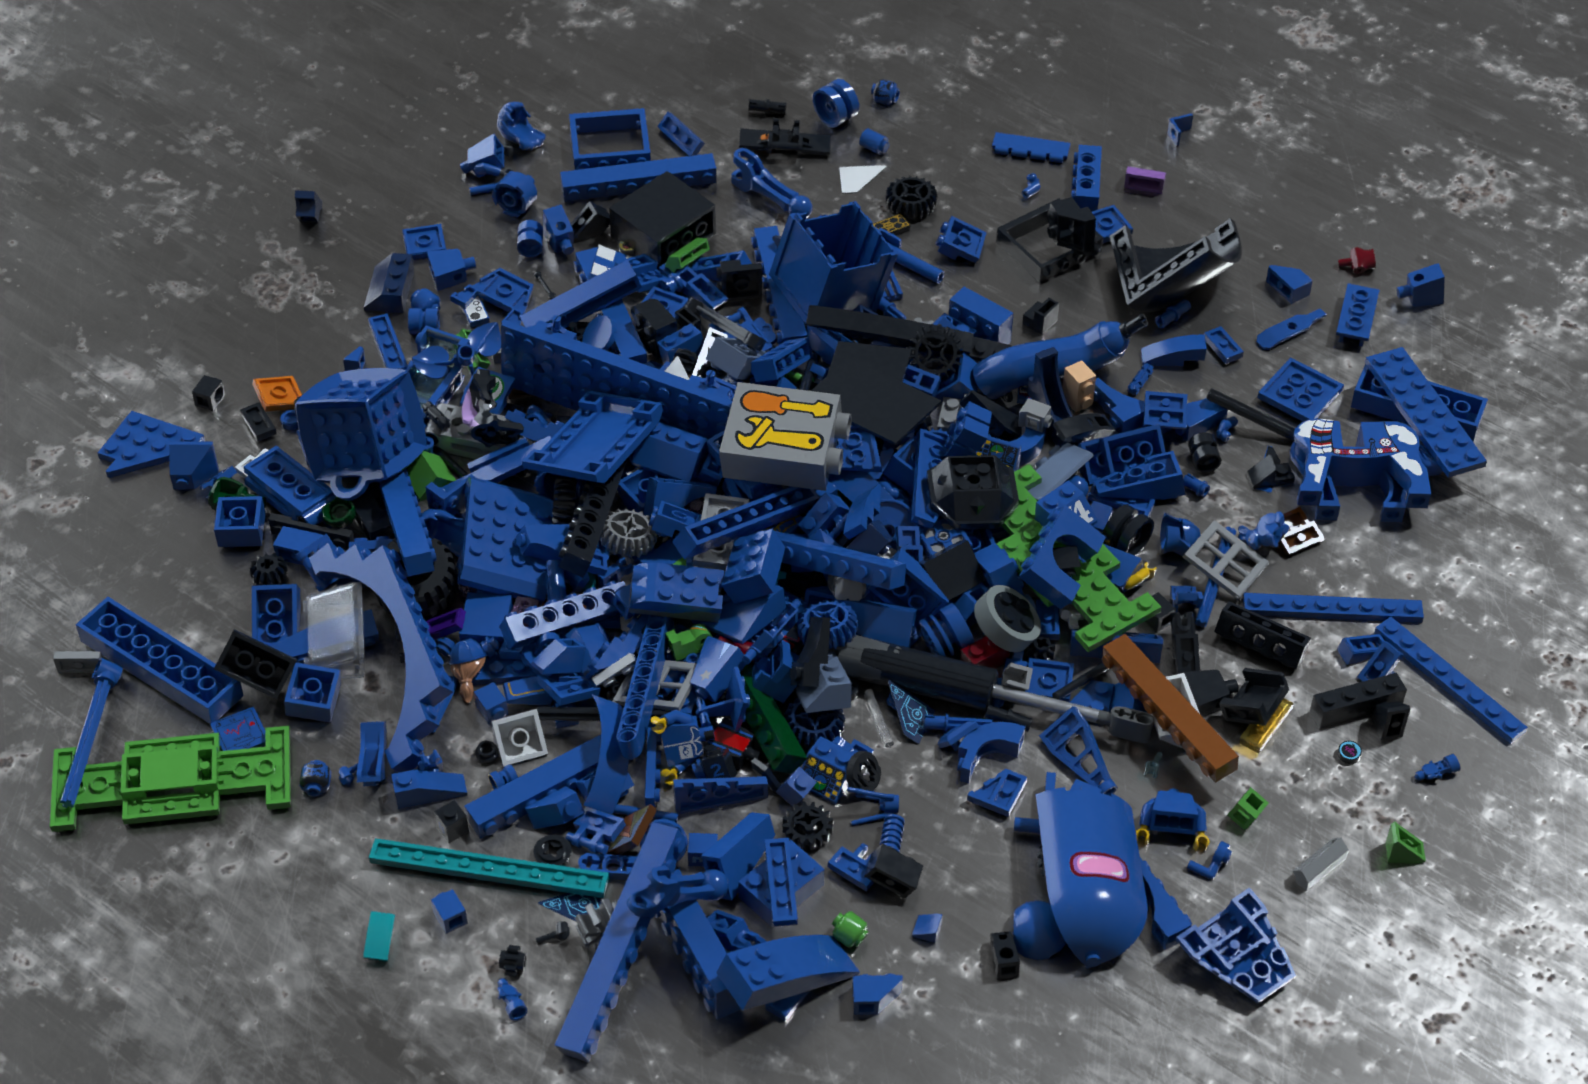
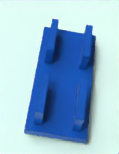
M1347 284L1336 335L1340 336L1339 342H1343L1344 337L1360 340L1359 346L1363 347L1364 341L1369 340L1379 289Z

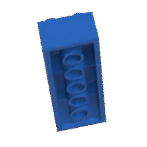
M801 935L767 941L726 953L716 973L742 1011L858 976L860 971L833 935Z

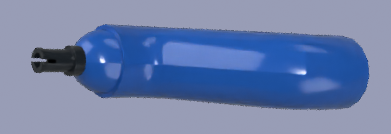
M1139 314L1131 321H1125L1122 324L1116 321H1102L1076 335L1023 343L1005 348L978 362L973 368L974 379L985 396L992 400L999 399L1014 389L1026 386L1028 378L1032 377L1034 373L1035 354L1051 347L1058 351L1060 379H1064L1066 367L1079 361H1083L1094 372L1123 357L1124 351H1126L1130 343V337L1134 336L1136 331L1146 327L1148 321H1145L1147 319L1143 314Z

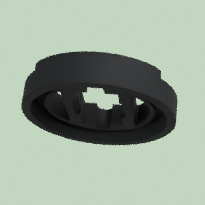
M858 751L852 755L846 770L848 785L852 788L874 791L877 788L881 778V768L876 757L871 752ZM859 764L865 765L868 769L870 781L863 779V775L859 771Z

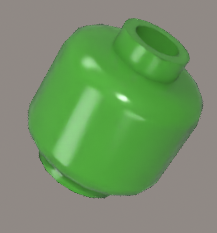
M848 911L844 915L839 913L831 924L835 927L832 932L833 937L848 948L854 945L858 947L869 933L866 930V921L852 911Z

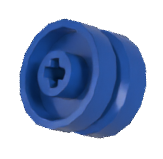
M836 79L827 84V86L816 90L813 94L814 109L821 121L829 127H837L844 123L845 120L856 116L859 112L858 97L850 84L843 79Z

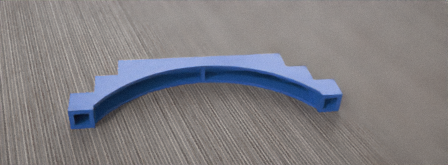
M327 543L309 557L315 575L329 582L333 578L349 579L367 585L381 597L397 623L405 654V694L397 728L389 748L385 750V754L392 770L397 772L413 770L417 767V763L421 761L420 756L424 754V747L420 740L440 726L437 719L438 713L434 706L454 692L450 684L451 678L445 672L443 667L444 661L437 653L435 648L437 646L436 642L430 636L428 631L429 625L423 619L421 614L422 608L414 597L415 591L408 583L407 573L400 563V555L394 549L391 550L383 545L371 553L369 549L362 548L357 544L344 551L341 547Z

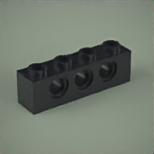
M1230 601L1222 609L1214 630L1215 633L1224 639L1233 640L1244 648L1253 649L1264 657L1273 658L1284 666L1295 669L1303 661L1311 641V637Z

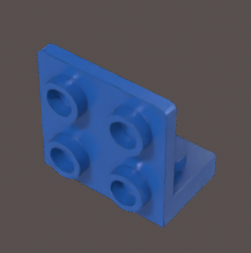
M468 477L448 492L432 482L426 486L428 509L444 510L456 518H462L461 514L466 512L467 498H465V489Z

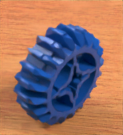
M827 600L825 603L819 602L817 605L810 604V609L805 608L803 613L799 614L796 626L798 636L804 645L808 635L810 617L830 618L829 648L836 650L838 646L844 647L845 642L849 643L852 638L856 637V632L858 631L857 615L851 606H846L845 602L839 604L837 600L834 602Z

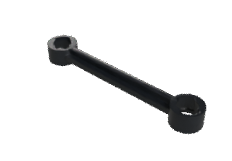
M689 297L685 304L687 309L743 341V343L760 352L763 349L766 340L714 311L707 305L692 297Z

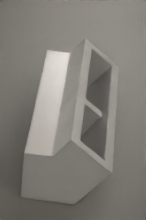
M1342 838L1331 839L1293 870L1296 876L1295 882L1307 891L1347 858L1349 850Z

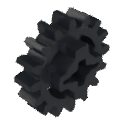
M803 801L801 807L794 804L793 811L790 809L786 810V816H783L782 833H785V838L792 839L795 844H800L802 850L805 848V845H809L810 850H813L815 844L822 847V840L828 842L829 835H833V818H830V811L824 812L823 805L817 808L815 807V802L807 806L806 802Z

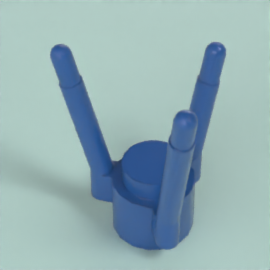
M852 787L847 788L848 792L856 793L855 796L857 798L879 801V811L884 812L853 820L850 822L851 825L884 819L889 814L899 812V795L884 794Z

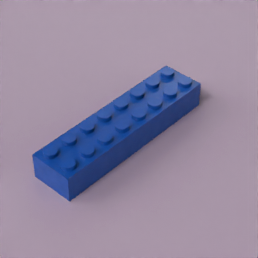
M106 597L75 624L82 643L95 651H100L101 655L122 666L123 669L209 724L220 719L244 696L241 682L214 670L216 665L214 662L110 597Z

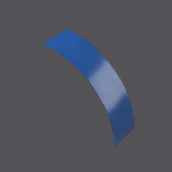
M841 470L840 475L830 474L828 479L851 502H854L861 493L879 484L866 471ZM881 486V499H894ZM885 527L888 533L890 534L891 529L889 527Z
M592 695L600 715L601 748L596 774L584 806L613 814L622 793L629 759L621 755L617 741V731L623 708L618 703Z

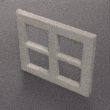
M1215 520L1183 556L1184 559L1236 599L1241 598L1269 564L1268 560ZM1215 533L1232 544V547L1225 555L1208 542ZM1203 546L1220 558V561L1213 569L1196 556ZM1239 551L1256 563L1250 573L1232 561ZM1227 565L1245 578L1238 587L1220 575Z
M665 660L657 693L660 688L679 689L674 701L655 700L653 709L681 710L693 687L690 681L697 663ZM670 670L689 672L683 684L664 682ZM633 671L626 675L612 702L622 706L625 705L626 694L629 690Z

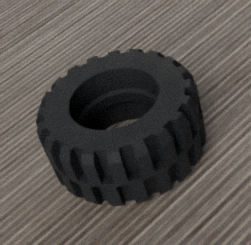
M435 538L431 540L437 561L433 562L435 571H432L430 577L424 582L411 586L415 591L414 597L418 596L423 619L427 616L433 617L437 615L439 610L443 611L447 608V603L453 601L455 598L454 593H457L459 584H457L458 572L449 548ZM390 542L387 548L394 549L400 555L401 566L406 571L397 542ZM376 594L380 606L388 614H392L381 597Z

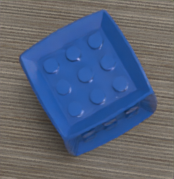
M365 368L338 372L315 384L295 403L301 442L315 480L330 483L334 495L342 500H354L366 491L370 483L386 480L401 472L413 463L427 447L420 402L407 370ZM360 477L355 487L346 489L342 486V478Z

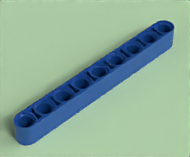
M648 615L617 731V741L621 755L626 759L638 757L643 749L669 648L666 632L674 628V619L672 617Z

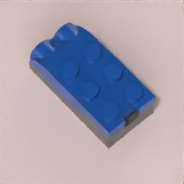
M656 562L633 565L628 613L718 623L722 611L723 596L721 595V584L724 570Z

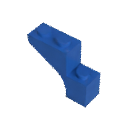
M386 721L360 723L361 743L357 767V782H363V786H377V784H380V781L386 778Z

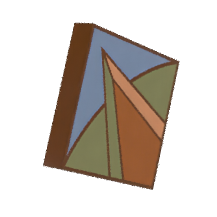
M650 804L624 818L626 826L615 841L610 844L606 854L621 855L639 846L657 809Z

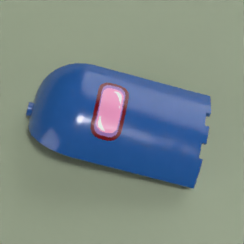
M1065 787L1036 794L1049 901L1064 940L1074 955L1088 969L1125 952L1137 940L1146 923L1148 907L1132 807L1117 795L1111 794L1109 796L1099 793V789L1081 787L1080 790L1066 791Z

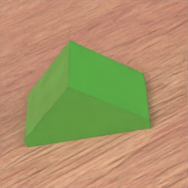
M1391 823L1385 842L1388 863L1426 862L1423 842L1398 823Z

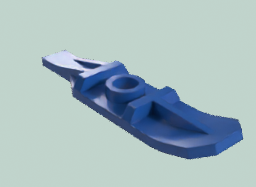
M1320 308L1307 315H1295L1257 335L1256 342L1262 349L1270 350L1280 342L1309 330L1313 323L1326 317L1327 314Z

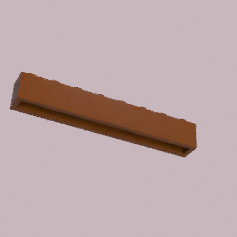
M1126 634L1103 646L1102 661L1105 667L1111 669L1116 674L1118 681L1129 688L1131 695L1141 701L1147 713L1152 714L1157 719L1160 727L1164 730L1166 729L1171 734L1173 741L1184 748L1189 759L1195 761L1200 766L1201 771L1206 777H1210L1216 783L1238 770V754Z

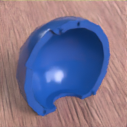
M1041 900L1029 901L1014 910L1013 939L1017 953L1025 958L1034 960L1049 959L1050 956L1058 953L1065 946L1066 941L1058 928L1049 902Z

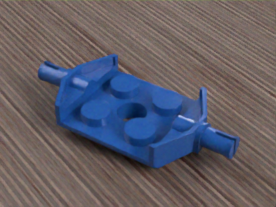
M794 599L792 603L790 602L770 625L773 629L770 632L765 629L745 652L746 654L742 657V661L745 664H749L752 660L765 658L797 623L798 608L802 605L798 599Z

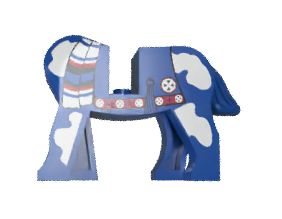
M1319 418L1309 419L1300 423L1295 428L1293 434L1295 441L1290 448L1291 460L1303 475L1302 484L1299 487L1297 505L1316 506V520L1337 521L1341 506L1334 485L1346 487L1379 485L1386 498L1381 509L1380 522H1402L1406 508H1428L1431 497L1428 475L1434 476L1443 472L1427 448L1420 444L1417 433L1410 426L1396 421L1361 422L1356 446L1344 447L1339 421Z

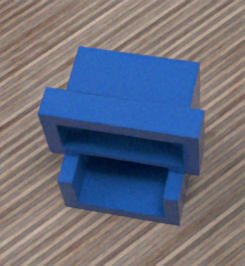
M781 640L771 653L770 658L758 659L752 667V687L781 703L785 702L797 686L791 685L790 670L792 662H796L799 656L790 651V644Z

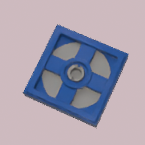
M943 518L936 520L931 529L922 525L919 526L920 543L923 545L928 557L962 540H968L973 550V544L964 530H954L948 524V521Z

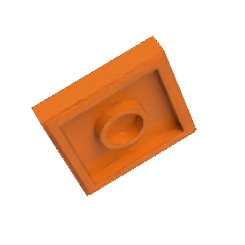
M293 376L253 379L252 385L265 412L294 409V401L302 395Z

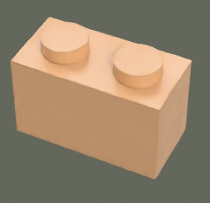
M1083 361L1070 365L1064 370L1062 390L1067 404L1075 412L1093 405L1096 375Z

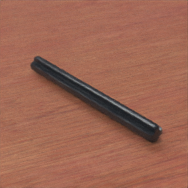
M594 707L537 708L540 720L600 721L598 708ZM653 709L651 718L653 716L659 718L671 711Z

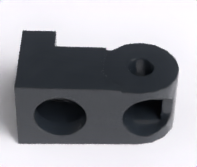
M1011 931L991 933L990 944L997 980L1019 977L1020 959Z

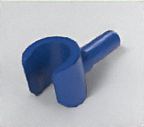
M358 763L350 768L343 766L339 769L338 779L342 785H348L353 781L354 776L352 774L357 771Z

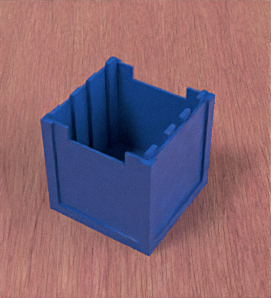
M856 201L849 202V204L841 205L840 211L837 214L806 219V212L789 214L769 276L803 321L806 323L809 305L852 311L860 304L876 313L898 253L889 242L885 241L882 233L878 228L874 227L870 218L862 212L860 205Z

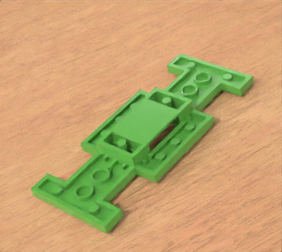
M1030 464L1014 472L1019 504L1001 525L1010 536L996 543L1000 549H1005L1010 559L1014 558L1018 565L1016 572L1019 575L1023 570L1021 568L1022 563L1026 558L1030 557L1032 553L1030 549L1039 540L1040 536L1038 534L1043 528L1035 520L1037 500L1028 492L1031 488L1042 483V477ZM1054 543L1053 548L1066 547V545ZM1102 544L1099 552L1088 559L1087 562L1083 563L1080 560V580L1076 582L1081 586L1071 602L1089 622V625L1075 632V638L1088 653L1112 640L1115 636L1123 634L1161 612V606L1148 592L1129 602L1106 577V575L1119 569L1121 563L1104 544ZM1028 585L1047 607L1053 605V603Z
M289 726L265 728L266 747L220 751L219 733L125 742L122 761L86 765L74 807L68 806L67 808L62 807L63 804L60 801L77 747L54 749L50 829L52 832L75 830L77 810L123 805L122 820L124 824L220 815V795L265 790L267 810L291 807ZM193 787L194 789L192 793L147 797L148 791Z

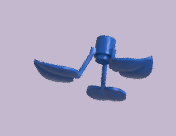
M492 322L474 329L467 338L470 340V345L464 344L460 346L458 354H455L450 361L449 354L443 347L430 346L412 357L413 364L424 376L431 379H440L448 374V365H452L458 360L461 365L469 366L472 377L474 374L472 363L474 362V356L478 352L484 357H491L500 351L501 335L498 322Z

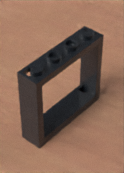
M1050 203L997 228L996 243L1039 283L1102 252L1103 237L1096 230L1094 249L1090 251L1080 252L1072 249L1041 264L1025 250L1016 239L1049 224L1048 212L1050 211Z

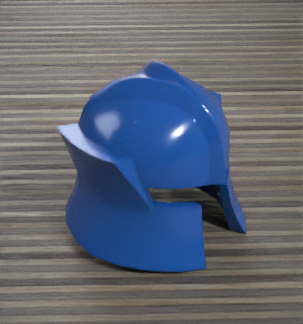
M1164 513L1160 531L1162 554L1174 552L1183 557L1201 536L1200 530L1193 522L1187 519L1175 518Z

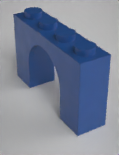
M1066 505L1058 510L1054 509L1047 517L1049 522L1040 530L1038 534L1040 538L1032 545L1030 549L1032 553L1022 563L1021 568L1023 570L1019 575V578L1059 609L1073 601L1081 585L1063 572L1056 564L1053 556L1054 543L1077 546L1078 555L1087 561L1099 552L1106 536Z

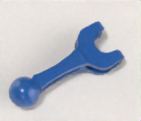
M740 148L734 152L733 162L739 168L731 174V183L743 192L752 190L768 197L784 211H788L789 214L806 212V219L811 215L813 206L810 199L799 195L798 192L779 182L764 168L762 161L755 153L746 148Z
M667 866L654 867L646 876L651 883L644 889L634 892L626 901V904L637 917H650L666 907H671L688 900H719L727 893L729 883L726 875L716 869L707 870L704 873L699 872L680 876L672 875ZM645 902L646 906H641L639 903Z

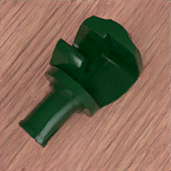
M221 477L216 480L208 495V504L213 510L217 511L218 497H250L257 495L248 494V488L243 486L242 483L231 478ZM263 496L262 499H263L264 508H265V506H266V497Z

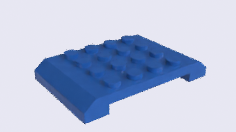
M589 390L578 401L579 410L541 450L533 449L522 460L523 468L605 483L658 425L663 411L662 404Z
M469 476L465 489V498H467L462 561L458 569L457 584L499 595H512V598L542 605L547 594L544 571L547 562L536 557L521 555L520 549L516 544V536L526 524H552L553 500L549 497Z

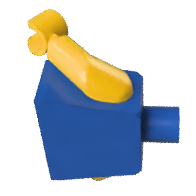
M1105 545L1121 563L1119 569L1106 575V577L1122 594L1144 580L1154 577L1157 567L1150 569L1148 568L1149 563L1145 562L1142 568L1141 558Z

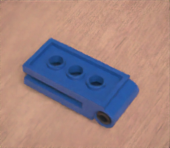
M278 446L273 447L244 466V473L248 475L244 478L245 485L259 496L266 497V501L284 516L292 517L294 521L318 526L324 522L322 507L337 497L327 484L315 480L309 470Z

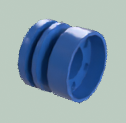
M953 603L939 610L941 621L938 622L931 614L928 616L931 626H929L925 619L918 622L921 635L933 654L946 657L943 651L945 649L947 654L952 657L954 656L953 644L961 650L975 643L968 625Z

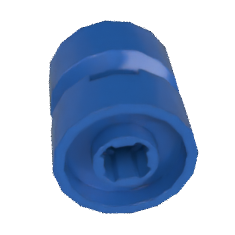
M535 220L523 221L518 226L517 250L525 257L538 256L543 249V226Z
M409 308L408 330L410 335H417L425 326L440 330V313L438 308H427L425 311L421 308Z

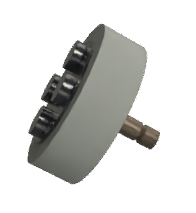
M1003 585L993 586L975 604V617L984 633L982 638L987 636L994 644L1004 650L1021 652L1040 635L1041 623L1034 607L1023 595L1010 587Z

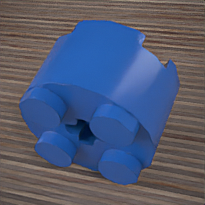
M510 171L492 190V198L495 205L499 204L504 209L503 213L511 217H518L525 213L537 199L535 180L531 175Z

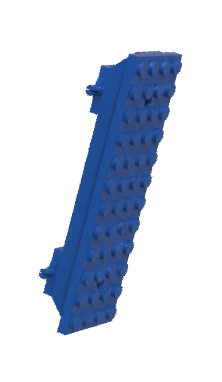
M558 315L552 317V323L538 320L536 325L524 327L504 320L501 324V374L516 378L514 388L575 411L579 410L578 401L589 390L659 402L662 404L663 409L659 422L707 438L708 440L726 428L733 402L730 400L731 388L715 382V371L708 370L706 378L691 375L689 380L678 377L578 341L577 333L561 327V317Z

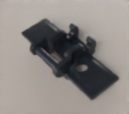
M773 118L772 131L740 128L739 148L767 151V153H771V149L798 151L800 156L801 154L826 156L830 155L831 135L799 133L800 120H794L792 130L780 129L779 119Z

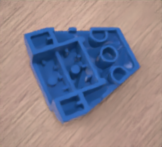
M1250 887L1231 899L1226 909L1199 927L1193 925L1175 939L1191 959L1256 1003H1260L1296 976L1284 947H1280L1276 938L1278 933L1275 926L1271 927L1267 918L1268 911L1266 906Z

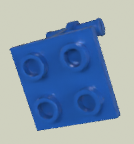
M739 667L733 668L725 695L726 701L706 706L703 697H701V700L700 697L695 699L697 706L696 716L700 719L701 727L711 726L709 717L731 716L734 732L740 731L742 723L745 722L746 708L750 706V697L745 693L744 676L740 675Z

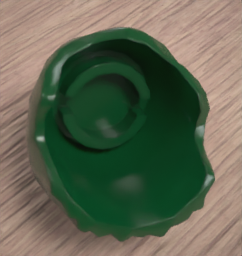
M336 497L322 507L323 519L331 527L346 528L353 522L355 517L354 503Z

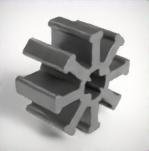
M604 898L601 900L599 908L595 909L593 903L585 906L588 914H577L575 918L577 925L575 926L586 947L593 944L594 948L597 949L618 902L617 900L611 904L609 898Z

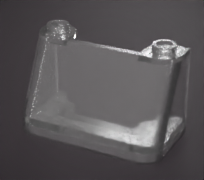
M351 582L307 595V600H303V613H308V658H304V664L338 669L341 672V679L364 678L362 582Z

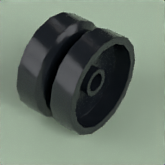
M1124 504L1112 514L1105 525L1102 534L1106 538L1103 544L1138 556L1153 533L1154 521L1144 514H1139L1132 506Z

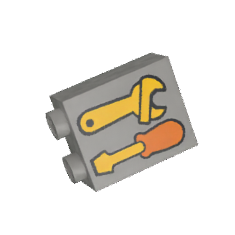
M738 382L719 450L723 478L826 491L829 475H840L842 469L843 449L836 448L838 439L848 440L851 430L852 417L849 413H842L840 395Z

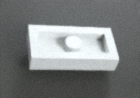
M629 653L592 677V680L596 686L607 688L617 681L615 678L622 673L623 675L631 673L635 668L634 665L637 658L634 654Z

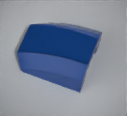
M598 622L595 625L580 628L574 627L564 636V639L575 638L586 646L582 670L578 672L580 676H586L590 670L587 667L595 656L599 657L601 655L598 650L605 641L611 642L608 634Z

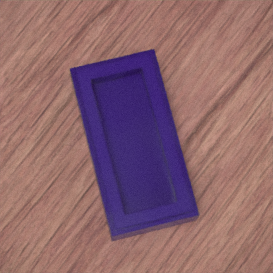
M458 608L427 620L430 636L436 640L462 630L466 612L462 608Z

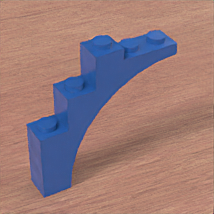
M1096 378L1093 401L1097 402L1110 415L1109 422L1118 433L1135 430L1141 426L1142 428L1147 427L1144 426V401L1124 395L1109 387L1101 379ZM1206 398L1187 403L1186 430L1175 429V431L1186 441H1189L1194 435L1207 432L1218 426L1222 420L1227 419L1228 410ZM1161 428V433L1163 435L1173 429Z

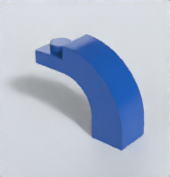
M1022 426L1023 435L1017 440L1009 441L1022 445L1020 466L1031 462L1040 454L1044 445L1045 430L1042 433Z
M993 722L981 725L968 733L960 743L958 751L959 764L957 771L961 772L960 781L970 782L976 763L985 755L1001 753L1018 758L1024 741L1025 726L1010 722Z

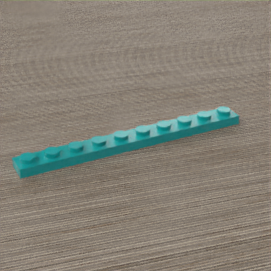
M377 838L374 840L369 855V862L372 864L604 898L609 881V873Z

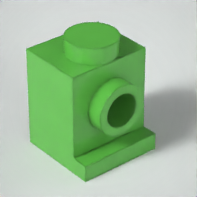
M1250 787L1229 811L1227 816L1242 829L1246 830L1269 802Z

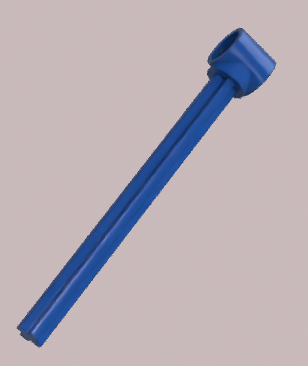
M100 658L92 674L96 688L60 803L63 804L62 807L64 808L68 806L74 807L109 689L116 686L123 671L122 666Z

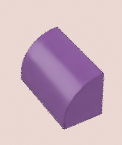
M1128 166L1124 188L1162 194L1166 172Z

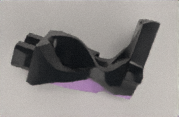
M477 369L462 404L463 423L470 427L471 437L484 444L487 448L495 444H511L517 441V435L524 431L523 425L516 422L502 421L497 418V415L490 413V410L497 406L492 397L493 388L496 386V377L491 376L489 370Z

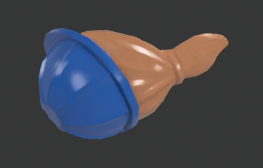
M471 639L457 642L452 648L450 661L448 662L451 665L450 670L453 676L461 684L460 695L466 703H470L473 698L472 680L484 666L486 656L488 655L478 642Z

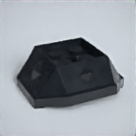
M996 455L947 456L938 465L927 470L926 478L931 509L948 521V524L954 530L999 529L1004 520L1018 507L1019 497L1014 470L1006 466Z

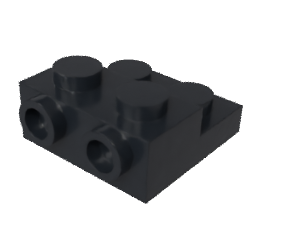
M740 260L720 261V267H716L717 279H720V282H716V285L728 297V301L762 298L761 263L741 265Z

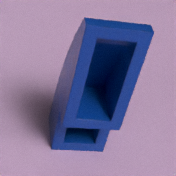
M1205 334L1174 337L1141 348L1142 366L1145 363L1152 366H1183L1184 360H1205L1207 350Z

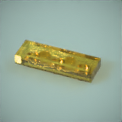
M1284 698L1266 726L1250 724L1241 735L1239 743L1260 753L1292 710L1294 703Z

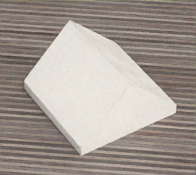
M537 709L491 721L494 742L498 748L503 766L548 754Z

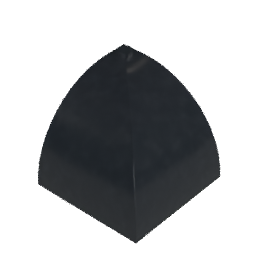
M1231 218L1216 227L1215 232L1209 236H1204L1190 244L1172 248L1136 246L1133 243L1130 229L1126 225L1110 235L1126 303L1129 307L1140 312H1156L1174 305L1240 261L1242 255L1239 233L1235 221Z

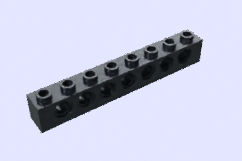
M628 458L605 483L586 481L582 490L584 492H582L579 498V505L573 514L574 518L569 525V531L558 557L562 558L559 564L560 568L582 578L585 576L592 562Z

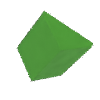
M423 451L413 463L406 467L414 493L420 502L427 499L426 486L431 482L438 487H443L456 480L439 455Z

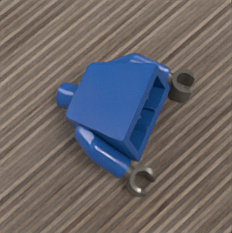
M492 134L468 149V160L460 163L461 170L464 174L473 171L479 178L487 174L504 177L510 171H513L511 168L501 170L504 168V156H513L514 149L510 142H505L502 145L495 134Z

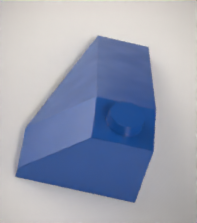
M1174 451L1152 455L1146 458L1147 462L1138 466L1134 463L1125 472H1114L1094 481L1098 496L1165 500L1186 495L1183 474Z

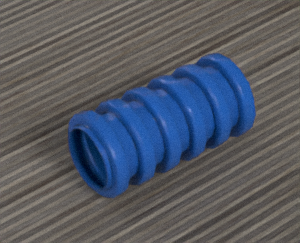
M897 814L885 816L880 845L890 846L900 853L905 825L903 817Z

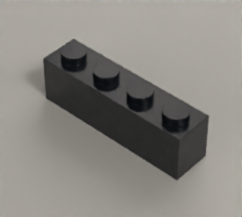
M1397 672L1315 694L1313 695L1310 713L1319 729L1372 715L1375 705L1383 702L1398 701L1403 703L1407 688Z

